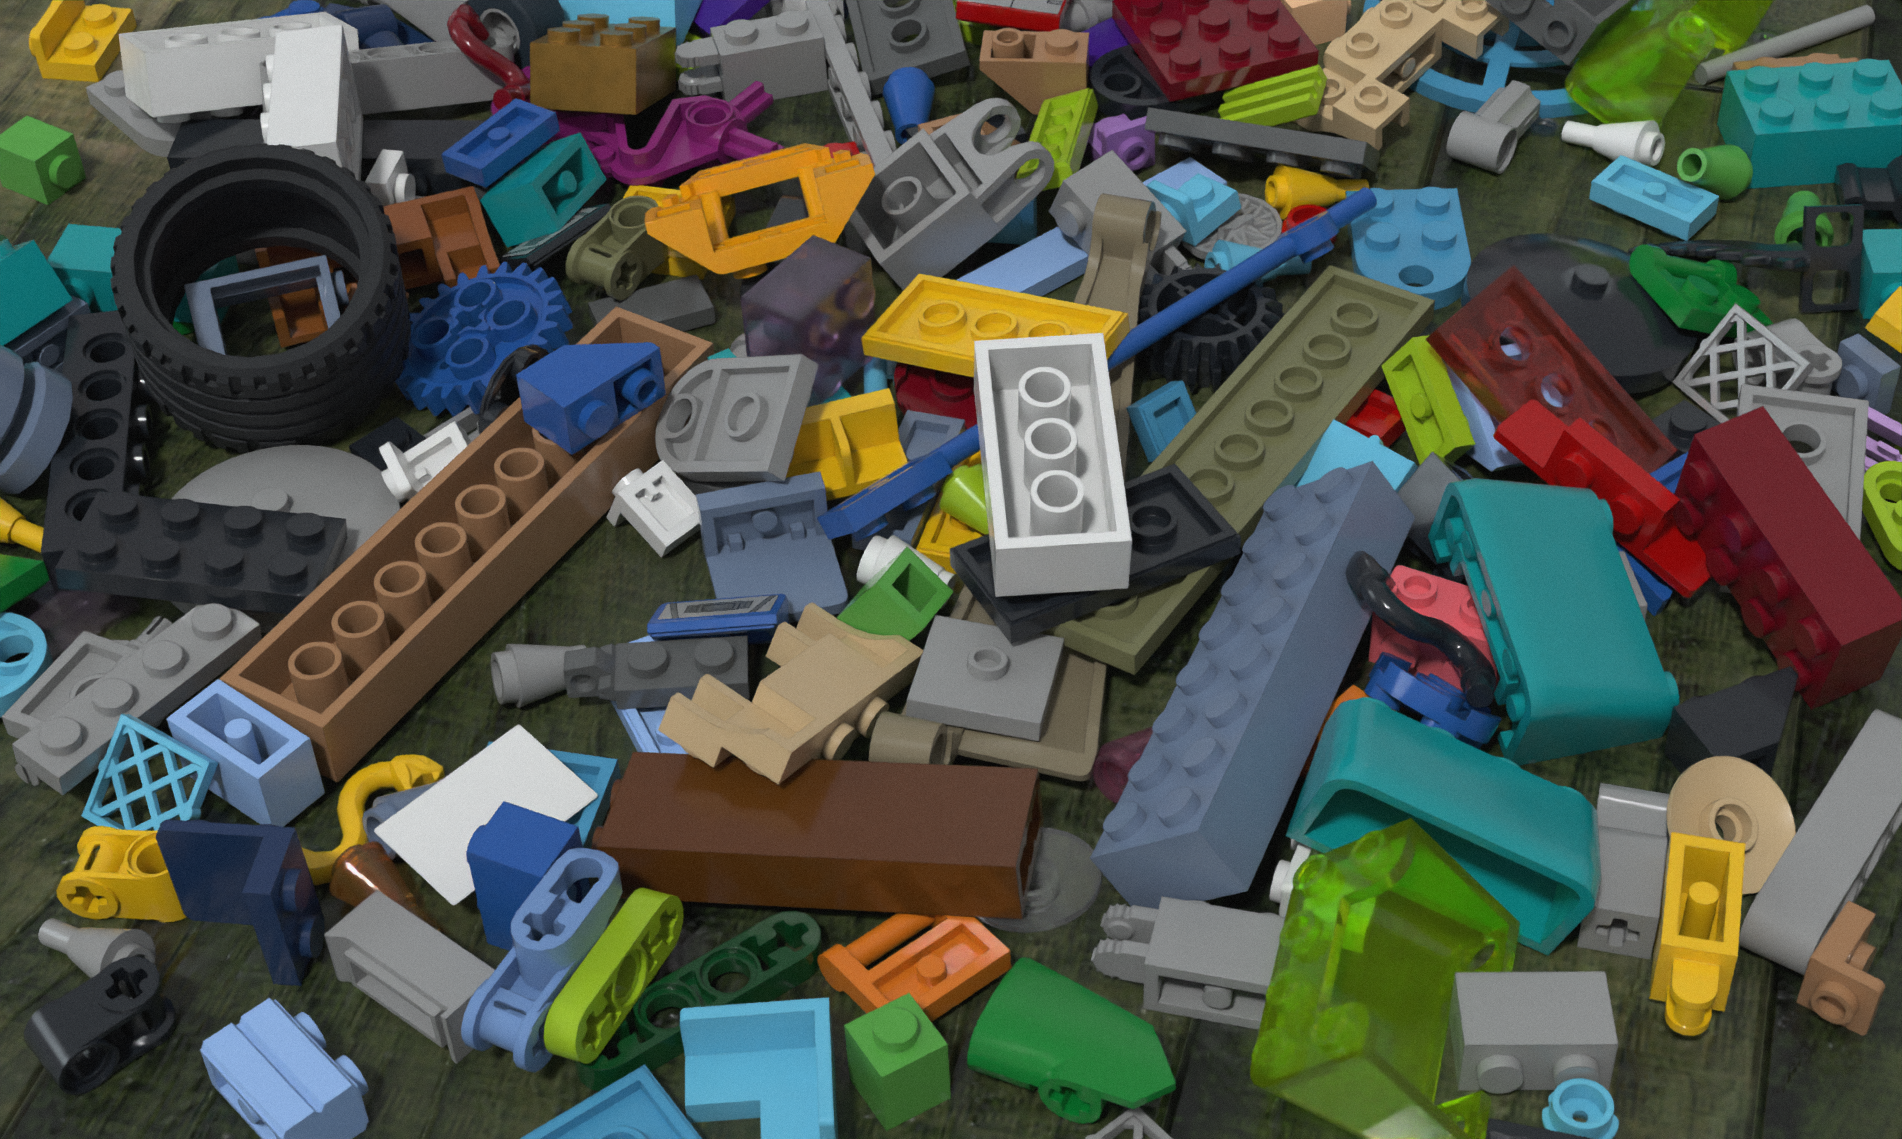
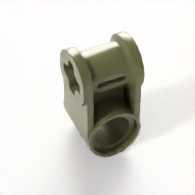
M639 195L630 196L616 202L596 225L585 235L578 238L571 246L566 260V274L569 280L581 286L591 283L602 287L608 296L617 300H625L631 296L637 286L655 268L664 263L668 257L667 245L648 235L645 226V212L653 207H658L656 201L650 197Z

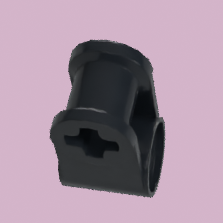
M136 956L125 957L110 963L99 974L61 998L55 999L38 1009L26 1024L23 1033L24 1041L62 1091L70 1095H79L98 1088L112 1074L149 1050L162 1045L172 1036L177 1026L178 1015L171 1000L160 994L162 979L156 965L146 958ZM121 980H124L131 995L129 998L121 992L119 987ZM142 1012L150 1015L153 1022L152 1028L148 1029L141 1014Z

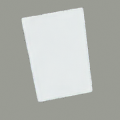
M516 725L376 827L374 832L451 905H456L475 891L470 866L466 859L469 841L479 826L488 823L503 801L566 822L596 799L598 794L521 725Z

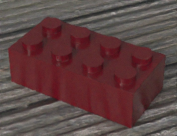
M1764 406L1695 434L1674 493L1680 499V502L1673 511V516L1679 528L1687 535L1692 534L1706 554L1709 571L1716 582L1722 586H1727L1741 606L1742 617L1749 631L1755 637L1763 638L1776 657L1779 670L1791 666L1798 674L1795 691H1799L1811 710L1880 680L1902 638V599Z

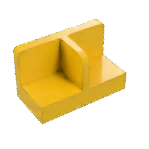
M887 388L806 407L786 478L820 471L825 485L826 501L854 495L907 463L908 461L899 439L895 403L890 389Z

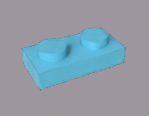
M1620 155L1592 180L1589 199L1609 207L1619 214L1630 216L1658 228L1665 234L1687 241L1716 214L1719 196Z

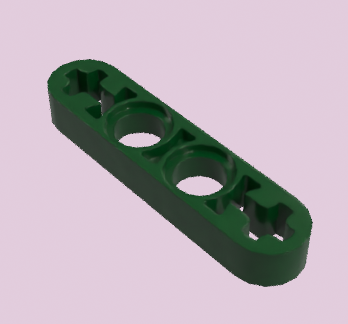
M797 911L777 913L648 986L604 1047L608 1053L616 1054L619 1052V1055L608 1060L606 1056L599 1054L594 1061L588 1064L574 1061L575 1070L580 1082L587 1088L599 1092L644 1064L652 1072L684 1053L680 1025L662 1029L655 1027L649 1022L651 1017L661 1009L666 1007L683 1009L771 1002L811 978L819 970L817 958L823 953L821 930L816 920L805 913ZM787 943L792 948L802 946V949L794 952L791 948L787 946L781 947L779 949L778 946ZM766 966L769 967V970L767 971L762 970V968ZM726 972L742 973L749 978L747 985L735 992L724 993L717 991L711 986L715 978ZM632 1029H637L639 1038L642 1043H639L636 1032L630 1035L629 1031Z

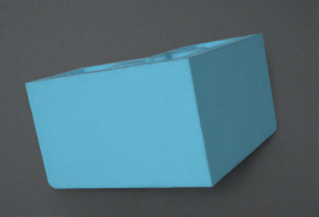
M829 997L690 1007L680 1010V1030L685 1054V1110L687 1120L690 1123L760 1118L761 1139H838L835 1051Z

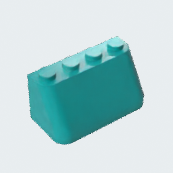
M1369 697L1342 702L1325 723L1286 836L1547 956L1593 910L1602 880L1598 814L1594 806L1586 800L1583 794L1573 788L1551 783L1521 769L1515 762L1507 758L1492 756L1457 740L1446 730L1424 725L1392 710L1384 702Z

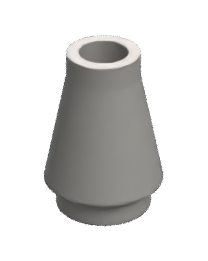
M507 644L505 651L492 653L491 675L498 702L500 704L514 702L515 706L520 708L566 690L564 680L565 652L584 649L586 646L584 644L576 646Z

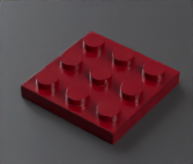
M1112 0L1113 20L1169 102L1247 85L1318 65L1319 50L1281 0Z

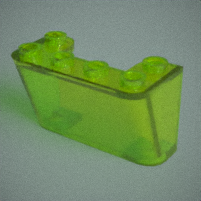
M1412 818L1380 831H1371L1358 840L1324 854H1315L1307 858L1298 867L1293 877V888L1284 925L1279 936L1280 942L1270 984L1266 991V1001L1256 1044L1252 1051L1250 1078L1253 1084L1361 1139H1485L1492 1099L1483 1090L1439 1105L1434 1104L1449 1022L1455 972H1512L1520 922ZM1495 944L1493 953L1488 961L1481 967L1469 971V966L1474 956L1482 948ZM1465 1120V1126L1463 1130L1457 1124H1455L1458 1121Z

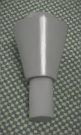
M51 918L46 920L39 930L38 938L41 944L67 954L69 959L90 978L99 974L110 963L125 957L136 956L146 958L153 964L155 963L156 950L154 941L147 932L140 929L77 928ZM121 980L119 987L122 994L127 997L131 996L124 980Z

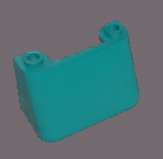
M1479 478L1450 482L1444 490L1428 538L1437 564L1450 562L1449 566L1453 576L1465 575L1500 676L1494 696L1498 705L1506 704L1509 718L1512 721V730L1500 732L1498 735V741L1504 758L1520 766L1661 738L1670 723L1673 707L1679 705L1678 686L1673 675L1669 671L1664 672L1612 535L1614 526L1613 516L1605 499H1598L1597 495L1587 488Z

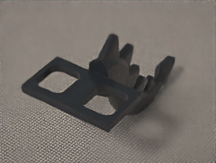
M1864 205L1804 206L1802 245L1798 242L1765 244L1741 240H1687L1641 244L1660 247L1665 251L1666 255L1715 258L1724 262L1739 263L1746 267L1801 272L1799 311L1859 310ZM1848 212L1850 214V237L1846 244L1838 246H1818L1816 244V219L1821 213ZM1638 246L1631 247L1628 253L1632 254ZM1845 270L1847 272L1846 298L1840 303L1815 304L1812 300L1814 275L1819 271Z

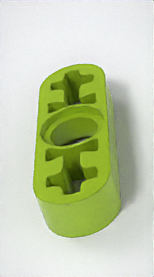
M638 888L630 895L553 1001L544 1025V1044L550 1054L584 1064L591 1063L599 1056L670 955L679 939L683 925V905L677 896L647 888Z

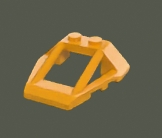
M803 143L700 170L679 186L682 198L679 199L677 193L667 195L661 200L663 208L661 206L653 207L645 212L646 230L648 235L714 273L727 274L732 272L734 279H743L761 274L767 270L766 263L788 258L790 264L809 262L822 257V248L829 247L837 241L875 176L873 164L868 154L859 153L853 155L851 159L850 151L839 150L833 152L834 158H831L829 147ZM795 177L799 178L809 215L808 218L729 238L720 197Z

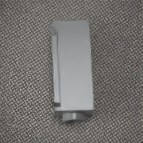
M379 890L372 893L324 934L339 981L352 982V985L441 1048L448 1045L451 1059L456 1064L473 1050V1048L466 1046L462 1040L461 1026L469 1000L476 989L492 975L495 969Z

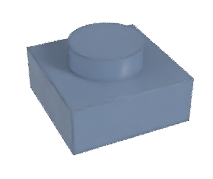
M1859 333L1840 341L1837 354L1842 359V369L1839 377L1833 381L1831 389L1840 397L1869 401L1870 408L1884 415L1890 413L1901 366Z

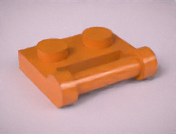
M896 913L846 947L836 944L817 958L819 968L831 987L838 992L844 991L866 1014L910 993L931 1022L1011 969L1010 950L981 922L971 916ZM930 926L932 928L869 971L865 968L926 927Z

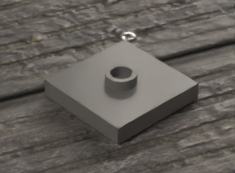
M935 615L907 697L906 716L940 722L951 726L1039 741L1063 656L1064 638L1037 633L1011 644L998 626Z

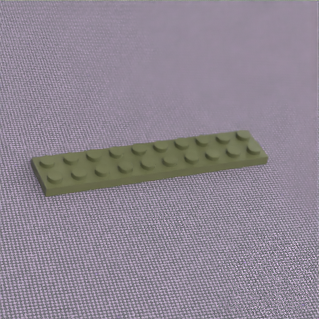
M1329 265L1141 476L1176 464L1241 536L1242 548L1246 540L1255 531L1264 513L1263 506L1266 500L1278 489L1287 485L1294 486L1305 473L1325 431L1333 419L1345 425L1385 377L1381 366L1412 337H1418L1433 320L1435 300ZM1233 557L1052 627L1039 634L1064 638V646L1135 675Z

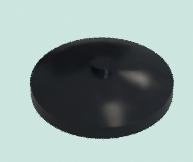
M1540 233L1518 235L1497 241L1483 249L1473 259L1461 292V305L1465 319L1477 338L1487 348L1561 335L1581 392L1625 395L1642 393L1666 385L1673 381L1689 362L1699 332L1679 328L1638 283L1629 269V261L1632 254L1602 242L1577 236Z

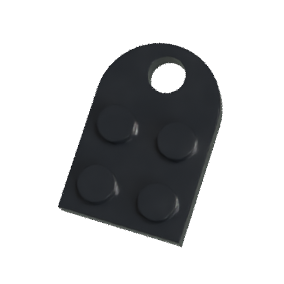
M1130 44L1102 55L1096 60L1090 71V89L1094 90L1098 109L1110 117L1125 114L1131 121L1147 116L1148 107L1189 114L1193 110L1222 101L1224 91L1233 89H1224L1169 102Z

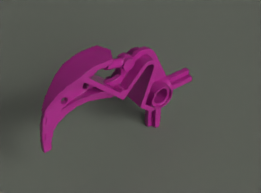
M526 66L522 71L530 80V66ZM759 81L753 82L730 102L706 95L673 99L646 147L635 150L628 147L623 114L553 109L548 110L556 112L560 131L544 143L547 144L581 132L606 178L613 176L619 182L624 183V187L627 190L630 185L660 188L667 177L696 166L700 169H708L785 148L778 143L748 132L747 124L770 107L774 100L772 94L766 93L764 84ZM492 101L491 112L493 116L499 109L495 107Z

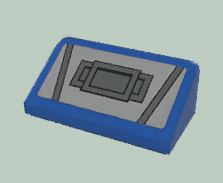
M785 594L664 603L658 607L648 622L647 634L654 641L748 636V645L771 643L778 625L784 621L789 624L788 598Z

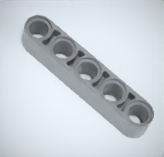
M488 37L486 41H482L485 45L514 63V42L503 37ZM453 40L348 51L362 115L493 100V95L498 89H503L506 86L496 75L469 59L455 45ZM266 60L260 63L263 113L267 112L263 85L264 83H269Z
M1875 709L1754 899L1739 933L1740 947L1805 976L1810 957L1848 900L1853 903L1855 902L1902 823L1901 718L1879 709Z

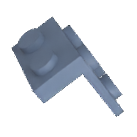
M820 471L787 477L785 481H766L696 494L703 551L716 599L785 594L788 598L789 623L799 621L805 606L811 602L831 615L841 613L849 604L847 589L832 541L827 538L817 517L827 512L826 490Z

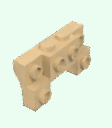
M1382 0L1375 7L1367 9L1360 20L1342 37L1335 38L1324 52L1323 63L1325 68L1322 69L1327 77V82L1317 115L1292 122L1310 132H1332L1348 139L1365 141L1379 151L1382 148V129L1390 121L1401 127H1404L1409 122L1410 98L1402 93L1442 57V42L1477 59L1483 54V36L1489 30L1503 36L1509 31V19L1485 0Z
M811 602L805 606L796 628L785 621L778 625L766 657L781 667L760 681L752 703L707 673L700 678L692 700L679 692L670 698L658 731L682 746L689 755L703 760L713 768L734 754L754 772L780 784L811 759L840 760L848 751L853 741L861 734L866 738L872 736L880 714L883 711L888 712L889 710L887 701L913 682L923 650L901 635H877L855 629Z

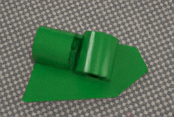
M1027 957L1020 958L1013 965L992 994L974 1028L967 1053L968 1069L1032 1091L1039 1087L1040 1099L1048 1109L1059 1117L1080 1124L1093 1123L1098 1120L1107 1101L1130 1109H1136L1176 1090L1175 1079L1153 1025L1075 981Z

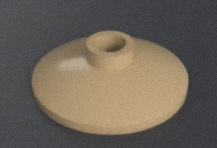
M1715 756L1701 760L1686 769L1679 776L1670 792L1667 804L1669 836H1671V832L1746 843L1742 896L1758 893L1796 834L1791 808L1775 781L1762 769L1746 760L1731 756ZM1715 822L1723 831V839L1717 832Z

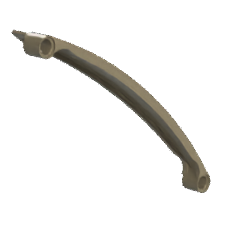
M1105 193L1099 196L1093 216L1087 267L1074 303L1128 313L1130 330L1138 326L1140 296L1143 292L1160 232L1162 212L1156 211L1154 201ZM1136 355L1109 371L1124 483L1127 477L1131 419L1126 408L1133 404ZM964 585L950 618L997 626L968 587ZM1063 647L1062 660L1039 741L951 726L940 722L906 716V702L901 714L883 711L880 714L872 733L869 762L952 765L957 755L1015 768H1036L1039 773L1074 781H1086L1091 778L1098 762L1109 664L1069 647Z

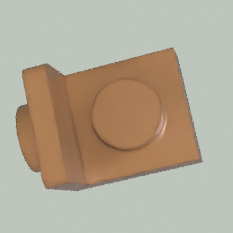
M1848 900L1810 957L1796 1003L1816 1012L1828 1022L1842 1025L1860 1035H1866L1873 1024L1885 990L1883 981L1867 973L1877 951L1876 947L1866 943L1876 914Z

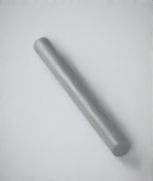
M1863 5L1697 64L1694 68L1695 79L1699 84L1704 85L1726 77V72L1732 71L1733 62L1751 61L1761 57L1777 59L1872 25L1875 21L1874 11L1869 5Z

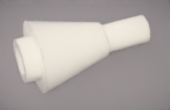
M1654 120L1600 124L1599 126L1567 121L1562 130L1563 142L1591 147L1594 151L1613 161L1620 155H1623L1649 167L1659 163L1665 147L1664 135L1660 133L1658 123Z

